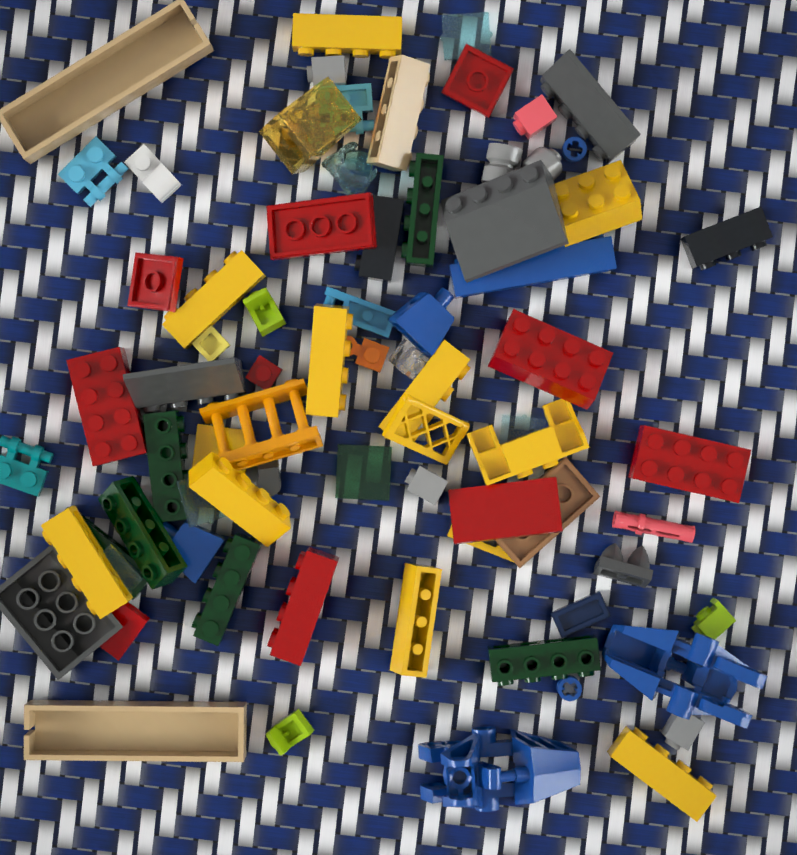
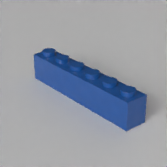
M604 234L567 247L561 246L468 283L464 279L458 259H454L455 264L449 266L455 299L617 269L612 237H604Z

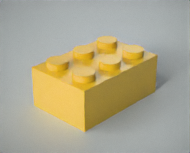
M621 160L555 183L569 244L564 245L565 247L642 220L640 198Z

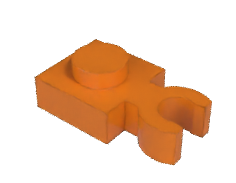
M347 336V340L352 343L350 356H357L355 364L380 373L390 347L364 338L362 345L357 344L353 337Z

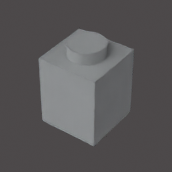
M344 55L311 57L312 66H307L308 82H313L314 90L322 86L346 85Z
M420 465L417 470L412 468L404 481L409 484L407 487L408 491L434 505L438 502L448 483L446 479Z
M671 714L661 730V733L666 737L664 742L676 750H679L680 747L689 750L705 722L696 715H691L690 720Z

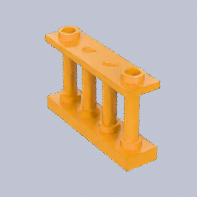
M304 378L299 380L291 379L282 385L224 402H212L206 407L199 409L205 424H213L219 449L217 455L220 458H226L237 471L323 446L317 426L310 427L301 399L302 396L307 395V385ZM291 400L298 430L285 435L282 434L275 404ZM265 408L272 437L269 440L256 442L249 412ZM238 415L245 445L244 447L231 450L223 419Z

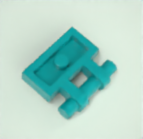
M2 435L0 446L7 448L8 452L6 456L0 454V484L39 497L49 472L39 468L40 462L51 463L54 453L45 451L44 447L37 444L34 447L23 443L22 439L13 436L11 439ZM18 452L30 456V463L16 460Z

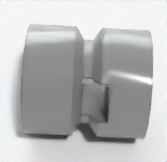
M489 143L486 158L490 163L484 166L481 182L485 183L514 171L515 167L520 166L523 150L507 144Z

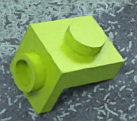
M267 288L254 291L247 298L243 299V303L262 337L286 324Z
M297 709L277 722L265 735L271 746L282 756L292 746L311 735L315 730L302 712Z

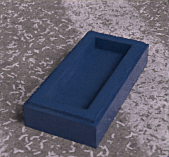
M600 591L550 612L561 638L611 616Z

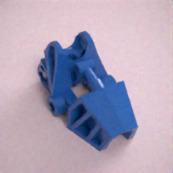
M613 624L601 655L611 669L651 701L658 692L671 697L666 711L676 716L690 720L691 715H713L748 729L753 715L742 708L730 704L731 699L736 693L738 680L763 689L768 677L767 675L741 662L719 646V641L697 632L692 644H688L678 640L680 631ZM672 653L688 659L687 663L675 660L672 657ZM664 670H673L681 673V679L694 686V690L664 679Z
M477 726L472 728V735L464 740L418 744L419 759L430 763L441 762L444 765V781L420 784V799L432 804L443 802V807L475 808L476 811L480 812L499 810V797L513 796L515 805L532 804L580 785L581 765L578 751L561 741L510 729V739L496 740V727ZM513 756V763H515L516 768H512L509 771H501V767L480 761V758Z

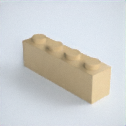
M405 55L389 58L366 163L391 171H407L410 160H412L411 149L413 140L418 133L417 122L419 114L424 107L423 95L425 87L430 80V64Z

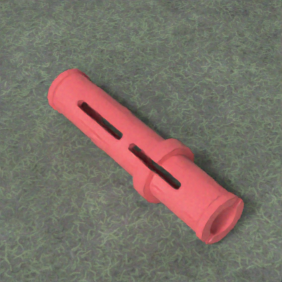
M615 510L612 519V528L634 531L637 535H642L643 533L689 543H692L695 537V526L653 519L641 513L634 515Z

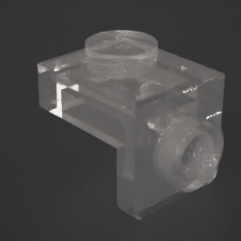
M403 339L388 358V361L413 380L429 358L406 339Z

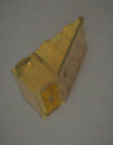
M326 77L279 112L259 132L291 174H297L307 171L362 119L332 80Z

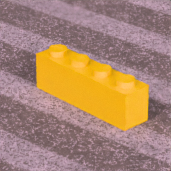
M293 13L292 48L293 52H298L300 56H314L315 52L325 53V56H340L341 53L352 54V57L368 58L369 54H379L380 58L389 59L392 56L401 55L402 17Z
M242 250L239 253L236 251L232 252L223 261L226 265L221 270L210 272L203 280L206 284L199 290L196 288L192 289L184 297L186 302L179 309L176 307V312H167L164 316L166 321L162 325L184 349L191 347V343L206 329L221 319L266 277Z
M318 303L314 306L306 415L338 418L340 411H345L347 395L342 394L343 384L348 383L349 368L344 367L345 357H350L351 341L347 340V330H352L353 314L349 313V306Z
M444 340L403 395L408 394L435 407L440 399L445 402L454 391L451 384L456 378L462 380L471 367L467 363L471 359ZM400 399L378 426L383 431L394 414ZM410 405L406 414L409 416L419 412L420 409ZM426 414L427 423L432 420L434 415ZM421 417L409 421L411 433L418 430L422 424ZM404 424L399 425L395 433L401 436L406 435ZM419 436L412 438V440L416 441Z
M212 451L189 470V488L266 547H269L291 529L288 508L284 504H278L273 500L265 489H259L254 485L245 473H239L226 458H220Z
M75 505L41 525L45 541L49 545L53 544L58 552L57 559L63 568H68L73 578L71 580L73 585L79 592L82 591L88 600L86 601L87 607L93 615H98L99 619H102L133 598Z
M405 563L390 671L404 676L427 678L442 569Z
M626 726L607 750L609 756L698 822L717 797L711 790L713 785L702 776L698 779L690 774L692 769L678 759L676 763L668 757L670 752L657 743L653 746L647 742L648 736L640 729L635 727L631 730Z

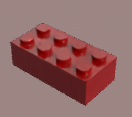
M513 309L504 326L488 367L587 410L595 401L613 352Z
M116 347L66 360L92 465L99 466L147 454L144 423L140 408L135 407L123 380V374L131 373L125 348Z
M640 425L628 478L739 503L751 450Z
M309 547L306 552L301 551L295 569L299 570L297 578L292 577L286 591V595H289L290 599L288 603L283 602L276 619L281 622L279 629L274 627L267 645L272 648L271 656L301 666L340 557Z

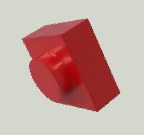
M259 355L245 378L265 390L274 385L283 369Z

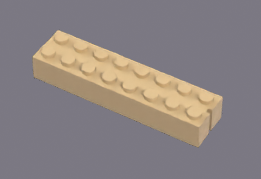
M176 0L1 108L0 122L22 158L29 164H32L212 53L214 49L184 0Z
M30 700L24 705V730H30L24 735V760L244 762L246 758L247 702Z

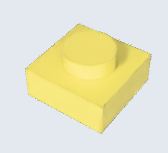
M212 325L191 343L207 361L216 360L231 346Z

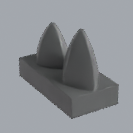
M614 543L602 552L595 564L593 574L646 588L652 580L653 570L650 569L649 557L643 545L633 551L627 563L623 562L620 548Z

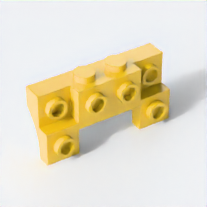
M559 399L543 405L542 408L549 425L548 427L499 444L493 425L467 433L466 436L473 455L477 460L485 485L493 484L517 475L518 479L533 474V468L541 465L543 469L559 464L557 459L590 448L571 403Z

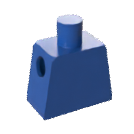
M443 287L434 297L429 293L420 292L391 315L388 321L423 354L433 355L454 322V316L445 309L454 299V296Z
M188 520L182 524L180 529L169 522H165L163 526L188 566L183 573L192 582L197 583L227 538Z

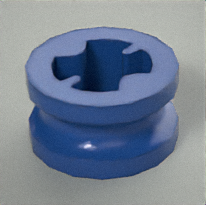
M579 137L568 138L562 146L563 158L570 163L581 161L587 152L586 143ZM572 143L578 144L577 148L581 150V154L577 153L576 157L571 156V151L567 150V146L571 147Z
M567 675L568 678L558 681L557 692L562 699L574 701L581 695L582 686L577 678ZM564 683L576 684V687H573L575 690L574 694L571 695L569 692L564 694L562 690H565Z

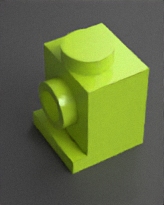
M712 598L710 602L713 606L710 608L706 606L696 614L697 620L693 622L694 626L691 629L694 633L697 632L716 639L736 620L719 600Z

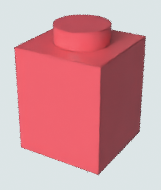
M540 95L515 112L513 125L521 136L525 134L527 139H530L555 122L557 115L544 96Z

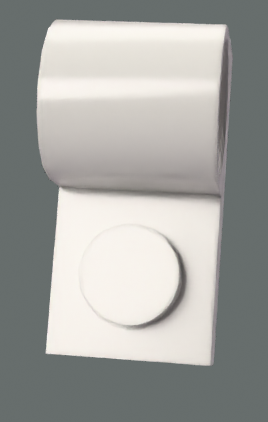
M145 144L124 162L161 203L182 185Z

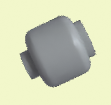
M539 147L535 149L522 164V167L542 160L553 176V180L562 172L561 156L552 148Z

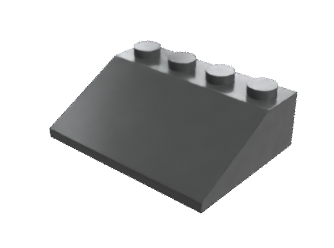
M542 160L440 200L445 224L467 283L569 244L553 176Z
M235 357L123 374V380L135 407L144 408V413L160 411V405L170 404L171 409L187 407L186 401L197 400L198 405L214 402L213 397L224 396L226 401L241 397L240 393L246 392L242 360Z
M52 544L0 585V610L57 680H59L123 628V626L112 612L102 619H99L98 615H93L86 604V601H88L86 596L73 585L71 580L73 578L68 568H63L57 559L58 552Z

